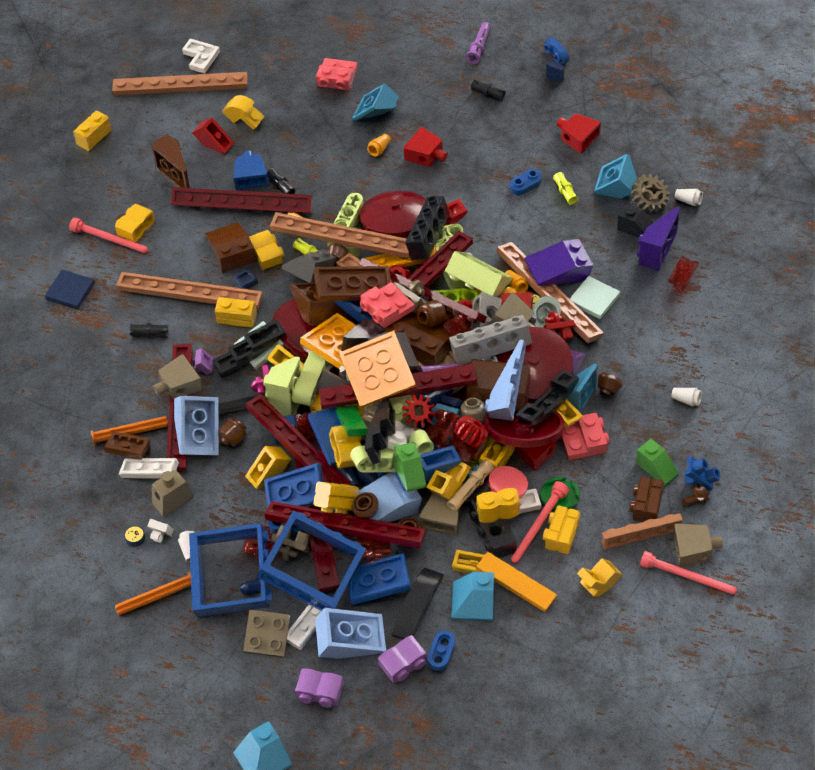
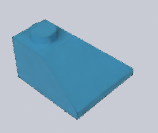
M384 83L363 96L352 120H362L393 111L397 106L396 102L399 96Z
M628 154L601 167L594 190L595 194L620 199L631 195V192L634 190L631 187L637 180V176Z
M595 363L576 375L579 377V380L567 398L579 412L582 411L597 388L598 365Z
M472 572L454 581L451 620L493 621L494 572Z
M269 721L250 731L233 752L243 770H286L293 766L279 736Z

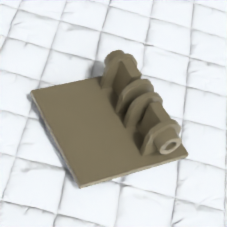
M249 609L243 651L284 657L288 630L291 628L290 615Z

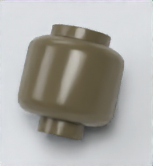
M469 398L462 403L460 407L461 418L462 416H471L481 421L482 424L485 423L486 411L483 401L478 398Z

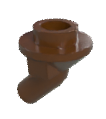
M695 485L692 490L694 495L682 498V503L684 506L699 501L704 504L707 500H710L708 496L710 492L703 485L700 487Z

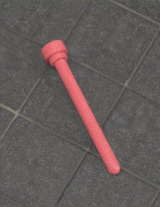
M74 217L70 222L69 230L75 233L83 231L142 253L148 252V247L85 225L79 218Z
M556 481L553 485L552 496L511 557L513 563H518L557 501L568 494L569 488L564 483Z
M644 551L640 562L641 567L646 569L656 567L732 595L737 593V588L732 585L658 560L656 556H653V553Z

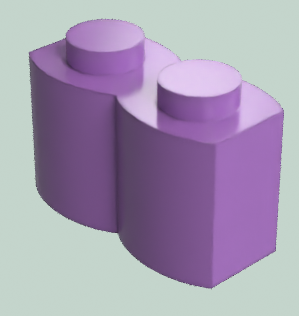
M412 635L406 637L395 647L388 649L378 657V665L393 683L405 680L409 672L423 668L427 661V653Z
M302 669L295 689L296 698L306 704L318 702L326 708L338 706L344 686L343 677L333 673Z

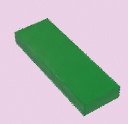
M356 406L336 407V415L348 437L367 435V427Z

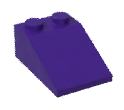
M674 208L648 226L644 234L640 235L638 239L640 247L637 252L639 265L660 271L678 233L680 208Z
M580 239L561 241L524 259L537 286L585 281L593 267V263Z

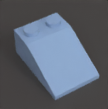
M179 396L174 399V419L180 455L218 456L219 397Z
M396 472L382 476L358 492V495L370 492L377 497V513L369 519L392 522L418 514L422 500L417 490L409 492L403 490L396 477Z
M324 608L315 619L319 657L341 659L382 654L386 651L382 614Z

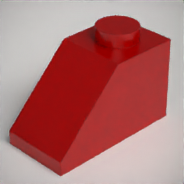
M212 117L202 121L192 132L203 146L221 154H225L235 143Z

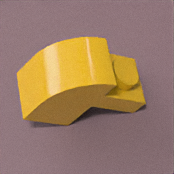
M242 95L235 96L222 110V113L233 123L241 119L253 130L264 118V115L253 106L255 102Z
M461 462L446 473L436 470L427 488L431 492L450 500L461 488L471 467Z
M603 558L600 559L592 570L582 567L577 573L582 578L580 583L594 597L608 591L623 576L610 561Z

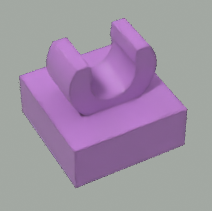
M202 348L196 350V355L192 359V362L195 363V366L192 367L196 373L200 371L206 375L212 373L213 357Z

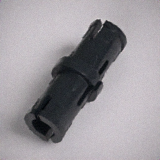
M474 79L471 84V90L480 92L486 97L490 96L502 101L506 95V90L496 88L490 83L486 84Z
M274 168L268 170L267 177L274 183L277 189H280L284 194H295L296 189L288 183L285 176H281Z
M151 323L146 325L130 324L129 329L131 331L130 336H146L147 338H151V336L168 337L169 330H167L168 325H152Z

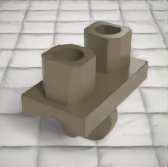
M420 280L409 282V290L399 283L395 284L407 298H411L410 301L415 305L413 313L416 314L420 305L427 303L418 297L419 294L423 295L425 293V290H423L424 285Z
M283 525L280 526L277 535H272L271 540L277 541L284 528ZM290 529L283 542L286 547H280L278 551L283 554L282 559L288 561L290 557L297 558L298 552L293 551V548L309 553L311 549L308 546L309 534L299 531L296 540L293 541L290 540L293 529Z

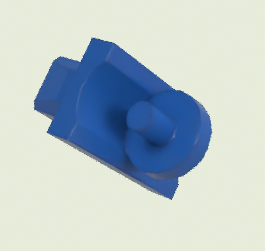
M692 456L688 457L686 460L688 462V469L684 472L685 482L689 485L697 483L703 485L708 491L712 490L713 483L720 480V470L716 467L709 469V464L704 458L696 460Z

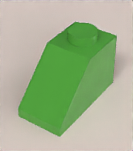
M652 439L648 440L637 450L636 464L655 479L663 480L665 487L679 476V472L666 450Z
M410 442L394 446L392 463L406 491L425 488L426 482L421 456L414 443Z

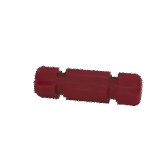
M287 338L283 343V347L291 350L290 353L295 357H300V361H304L305 364L309 353L298 344H294L295 341L291 338Z

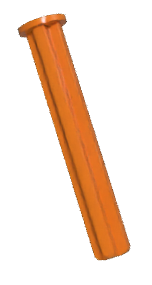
M166 416L97 432L91 430L94 446L98 442L108 440L113 431L133 435L168 427V419Z
M188 572V575L116 604L117 614L122 615L190 587L191 574Z

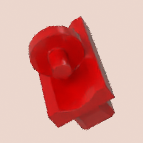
M549 312L548 318L544 319L546 324L543 328L555 333L559 332L564 341L573 337L571 328L575 326L574 320L563 321V317L559 316L557 312Z

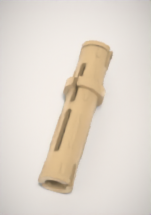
M484 460L480 467L469 475V479L447 502L448 507L453 511H457L474 490L484 483V479L493 471V465Z

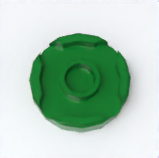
M556 477L547 480L540 490V502L543 507H545L552 496V487L556 481L564 483L569 488L566 497L559 499L551 512L555 513L558 505L568 509H574L578 505L580 499L579 488L573 481L570 482L566 478Z

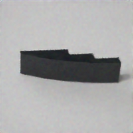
M278 319L245 334V340L228 347L229 352L213 359V365L222 378L261 355L284 337L286 332Z
M388 397L382 399L376 409L366 436L365 451L373 465L381 462V450L388 448V436L395 434V409Z

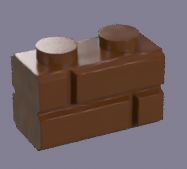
M640 477L639 484L635 483L633 495L636 496V499L631 500L630 512H633L634 521L643 522L648 519H658L664 486L663 480Z

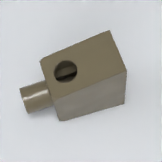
M514 292L509 295L489 322V325L514 316L523 315L529 327H536L529 322L534 314L533 310Z
M183 354L159 370L161 382L153 385L158 396L168 391L172 399L202 390L200 377Z
M176 470L163 472L161 478L152 484V504L163 517L194 497L187 482Z
M433 493L419 517L423 529L457 536L461 506L457 511H453L447 505L448 499Z
M674 524L673 536L679 567L710 561L712 549L723 548L722 536L710 537L709 528L706 525Z

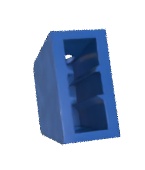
M245 151L242 157L236 158L233 176L236 190L269 186L267 171L261 155H254L252 151Z

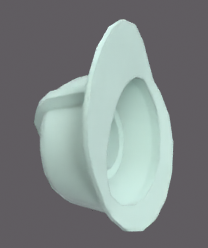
M552 296L540 298L532 307L534 312L532 317L537 319L536 327H544L546 324L544 319L548 318L549 312L555 311L559 316L561 314L560 303Z

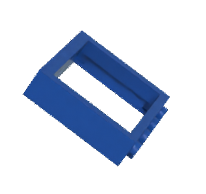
M293 510L261 567L257 578L320 611L324 608L335 609L366 548L356 541L345 538L341 533L326 528L324 524L307 518L305 514L297 513ZM293 525L354 557L333 598L270 566Z
M261 523L189 533L192 610L197 617L270 607V600L273 599L272 589L269 587V583L261 579V597L205 605L202 545L258 537L259 567L261 569L270 553L269 549H266V542H269V534Z

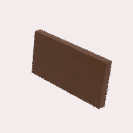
M388 266L314 267L313 270L318 301H361L360 295L375 286L381 289L391 283Z

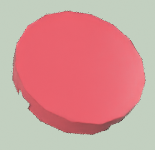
M500 466L493 469L490 473L488 487L491 488V492L495 493L502 489L514 488L517 490L519 499H521L527 491L528 481L526 476L518 469Z

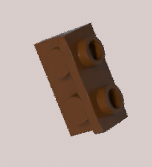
M116 431L112 432L104 446L106 453L142 460L145 454L149 455L151 452L149 438Z

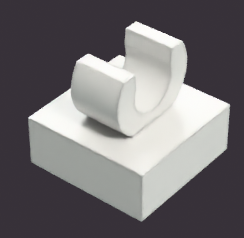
M150 519L148 527L153 530L150 539H153V541L162 543L164 535L172 536L174 529L168 524Z

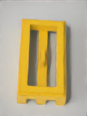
M456 549L452 570L469 574L479 572L476 570V566L484 555ZM459 557H460V558L471 559V560H470V561H469V560H463V559H459Z

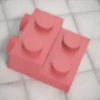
M325 58L323 64L319 66L316 75L317 86L350 90L358 67L357 62Z
M392 282L381 289L375 286L360 295L362 309L368 312L373 320L383 328L415 310V305Z
M597 413L583 415V418L569 427H564L561 439L568 460L607 452V444H610L608 433H603L604 422L602 417L598 418Z

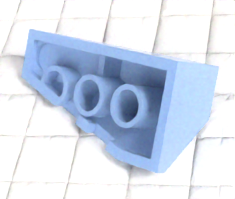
M524 340L518 342L491 391L490 399L486 400L485 411L488 412L490 418L513 421L526 349Z

